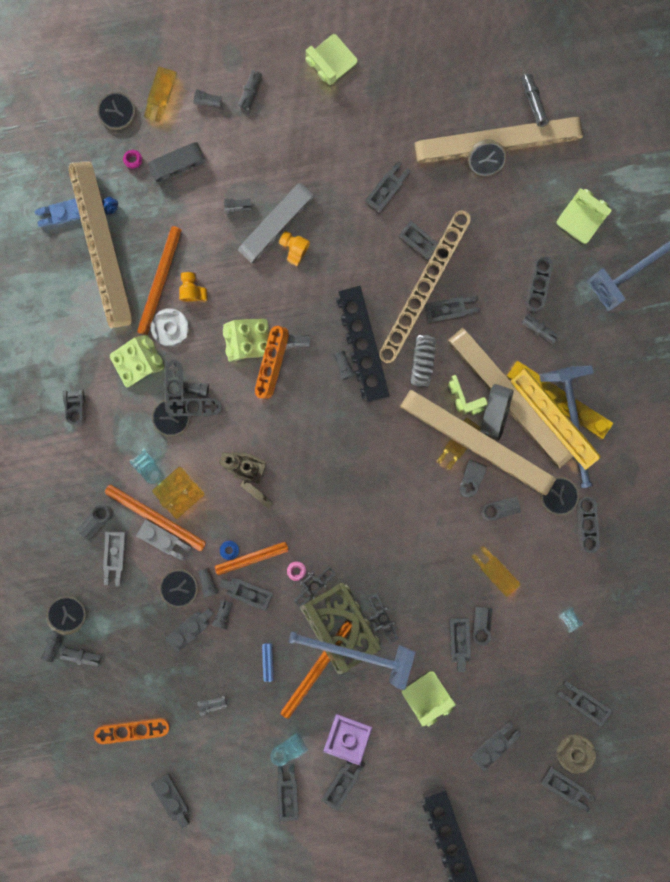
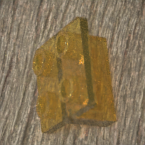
M180 466L152 490V493L160 501L159 503L175 519L181 517L205 495Z

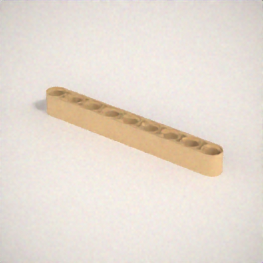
M580 117L549 121L543 127H538L536 123L420 140L415 142L414 145L417 162L427 163L467 157L472 147L481 140L491 139L494 142H499L504 150L507 151L578 140L583 137Z
M90 161L70 163L69 175L108 326L110 328L129 326L132 322L131 313L93 165Z
M458 211L452 217L379 351L380 361L383 363H391L396 359L470 223V215L466 211ZM463 216L466 220V223L464 225H459L456 221V217ZM452 232L456 235L457 239L455 242H450L447 239L448 233ZM444 249L447 251V258H440L438 250ZM429 267H437L438 275L433 276L429 274ZM427 283L429 291L426 293L421 292L419 285ZM413 299L418 300L420 308L412 309L410 301ZM403 316H408L411 319L409 326L401 324ZM393 333H399L402 336L400 343L392 341ZM386 349L393 353L390 360H385L382 356L383 351Z
M461 328L447 340L455 352L490 391L494 384L514 390L509 413L556 467L560 469L574 457L466 330Z
M412 390L409 391L400 406L416 418L547 496L556 481V478Z

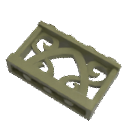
M343 582L300 606L319 641L336 645V642L339 640L346 645L344 648L357 651L354 646L362 647L363 645H361L360 641L365 639L368 642V649L363 653L374 655L381 651L380 640L376 635L372 634L369 621L363 618L360 613L362 611L360 605L353 601L348 585H344ZM332 595H341L343 604L339 605L336 599L334 608H331L330 599ZM325 599L326 608L315 610L313 605ZM327 615H329L330 624L325 626L322 621L323 619L328 620ZM334 615L351 621L352 627L349 640L341 636L330 637L329 632L334 626ZM325 651L338 674H343L362 662V660L354 659L346 664L344 660L347 656Z

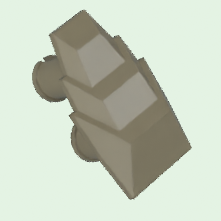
M222 452L219 464L226 468L227 472L233 474L234 477L257 484L260 483L267 462L245 452Z

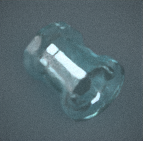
M573 607L559 615V618L563 619L567 625L569 633L583 625V622L579 621L575 615Z

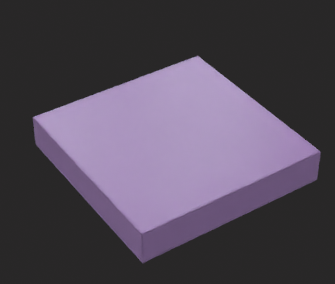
M336 714L323 752L360 765L372 727Z

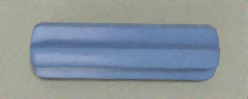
M266 643L262 645L263 680L265 682H272L274 680L273 645Z

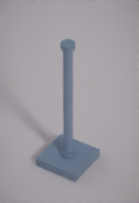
M670 241L614 280L610 278L604 268L587 280V283L608 312L626 300L618 286L670 251Z
M571 366L539 374L541 382L562 381L564 383L571 422L581 432L572 381L573 378L593 374V367ZM579 463L582 477L581 488L592 487L593 483L590 481L588 468L585 470Z
M293 631L289 637V643L291 644L295 642L391 668L389 683L402 690L406 688L416 653L408 647L399 645L395 661L296 635V632Z

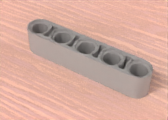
M301 182L298 183L241 244L238 251L251 263H254L312 201L315 195Z

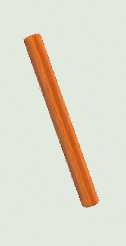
M172 226L137 329L139 334L148 335L151 322L154 318L182 232L179 227Z
M109 485L106 488L105 494L198 551L204 549L206 545L204 540L113 485Z
M346 620L335 636H341L346 639L351 632L352 623ZM338 640L336 645L341 646L343 642ZM325 650L282 709L281 715L284 718L289 719L330 662Z

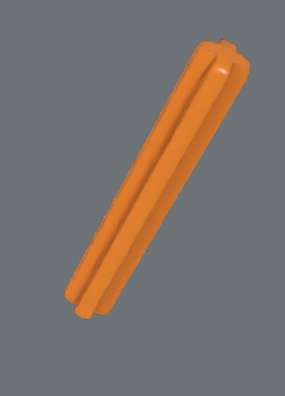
M282 542L216 565V574L222 575L288 552L287 543Z

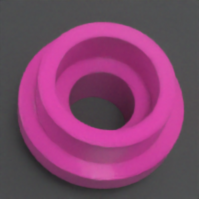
M128 150L123 156V162L126 167L136 169L142 163V156L137 150ZM131 157H136L134 163L130 162Z

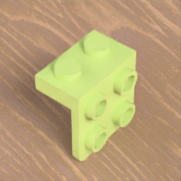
M332 34L317 48L314 49L310 46L305 50V60L307 63L318 71L319 77L330 86L357 64V58L336 34Z
M580 188L558 218L556 224L577 240L586 244L612 210L606 202L594 198L591 191Z
M266 319L233 320L223 324L226 355L229 362H235L243 358L264 356L269 337V327Z
M149 335L135 337L110 354V359L125 387H131L147 375L164 369L162 358L156 351Z
M456 375L452 376L448 387L451 394L456 396L455 406L458 413L462 412V415L471 413L473 416L483 412L484 407L487 405L485 397L466 404Z
M433 671L426 673L408 685L405 690H402V695L422 726L427 725L429 727L437 721L436 718L441 714L445 716L454 710L455 703Z

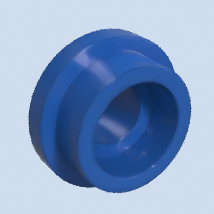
M112 197L105 198L102 201L105 215L113 214L117 210L118 201Z
M226 541L220 546V554L224 559L232 560L238 556L239 547L233 541ZM227 547H232L233 552L231 554L226 553Z

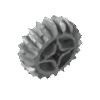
M419 335L416 338L411 370L412 385L428 387L430 384L435 358V337Z

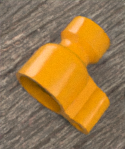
M284 231L279 244L289 247L287 261L298 266L309 248L310 241L301 236L293 237L292 233Z
M181 273L183 285L179 288V300L184 302L207 301V289L194 284L196 273Z

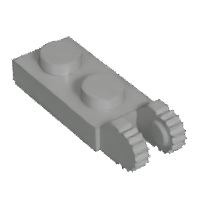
M147 519L136 535L138 538L181 561H184L185 557L173 550L176 544L186 551H190L192 548Z
M105 532L104 585H109L110 570H116L115 583L116 586H121L126 532Z

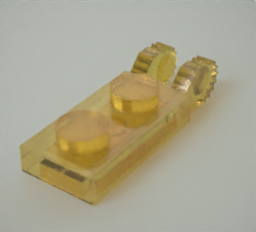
M158 66L147 99L144 118L149 119L154 105L159 107L155 121L160 123L177 76L176 71Z
M466 417L463 420L478 431L481 430V427ZM450 439L436 462L439 464L443 462L447 453L450 452L454 455L446 467L450 471L467 448Z
M482 546L480 548L481 552L490 560L484 564L475 554L472 556L473 560L481 567L482 572L495 586L508 597L521 584L495 556Z

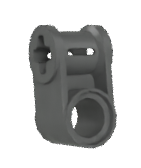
M84 389L76 392L63 391L66 421L75 427L82 426L86 421ZM74 413H79V420L76 422H72V415Z
M469 459L460 485V493L464 497L469 498L477 493L486 473L487 465ZM471 484V488L474 490L467 493V489L464 486Z

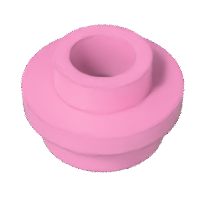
M292 562L287 568V574L294 581L302 580L306 575V567L301 562ZM296 567L300 569V574L298 575L293 573V569Z

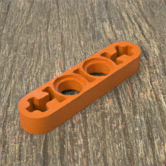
M274 326L270 331L255 386V394L258 398L269 399L274 393L289 338V332L285 327ZM276 348L277 354L273 358L272 351ZM269 367H271L272 373L268 377L267 370Z
M164 718L103 725L95 730L94 739L99 744H110L163 737L169 732L170 724ZM159 722L166 726L162 733L159 729H155L152 731L153 734H150L151 727L149 723H152V727H157ZM138 725L146 726L147 733L145 735L137 733L136 728ZM120 727H124L128 731V735L124 738L119 737L117 734V730ZM111 728H114L113 735L115 739H112V735L106 736L105 740L98 736L102 730H104V733H111Z

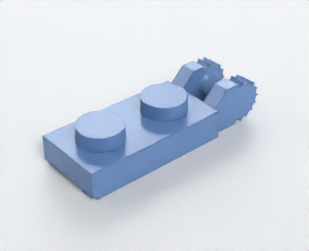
M76 199L34 210L35 215L39 216L51 213L52 218L42 219L37 222L39 227L80 219Z

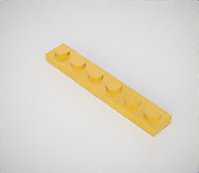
M517 360L506 377L512 380L526 368L565 415L571 419L566 392L551 382H541L539 374ZM575 398L580 426L598 438L604 439L613 423Z
M526 368L510 381L585 470L601 458L600 454Z

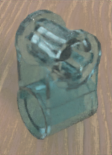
M145 449L141 450L142 453L134 460L131 459L129 461L130 464L148 483L153 485L160 484L164 479L163 471ZM152 471H157L159 474L158 479L155 481L150 479Z
M297 733L272 750L271 761L274 765L282 766L308 751L300 734ZM276 752L284 753L283 760L275 759Z

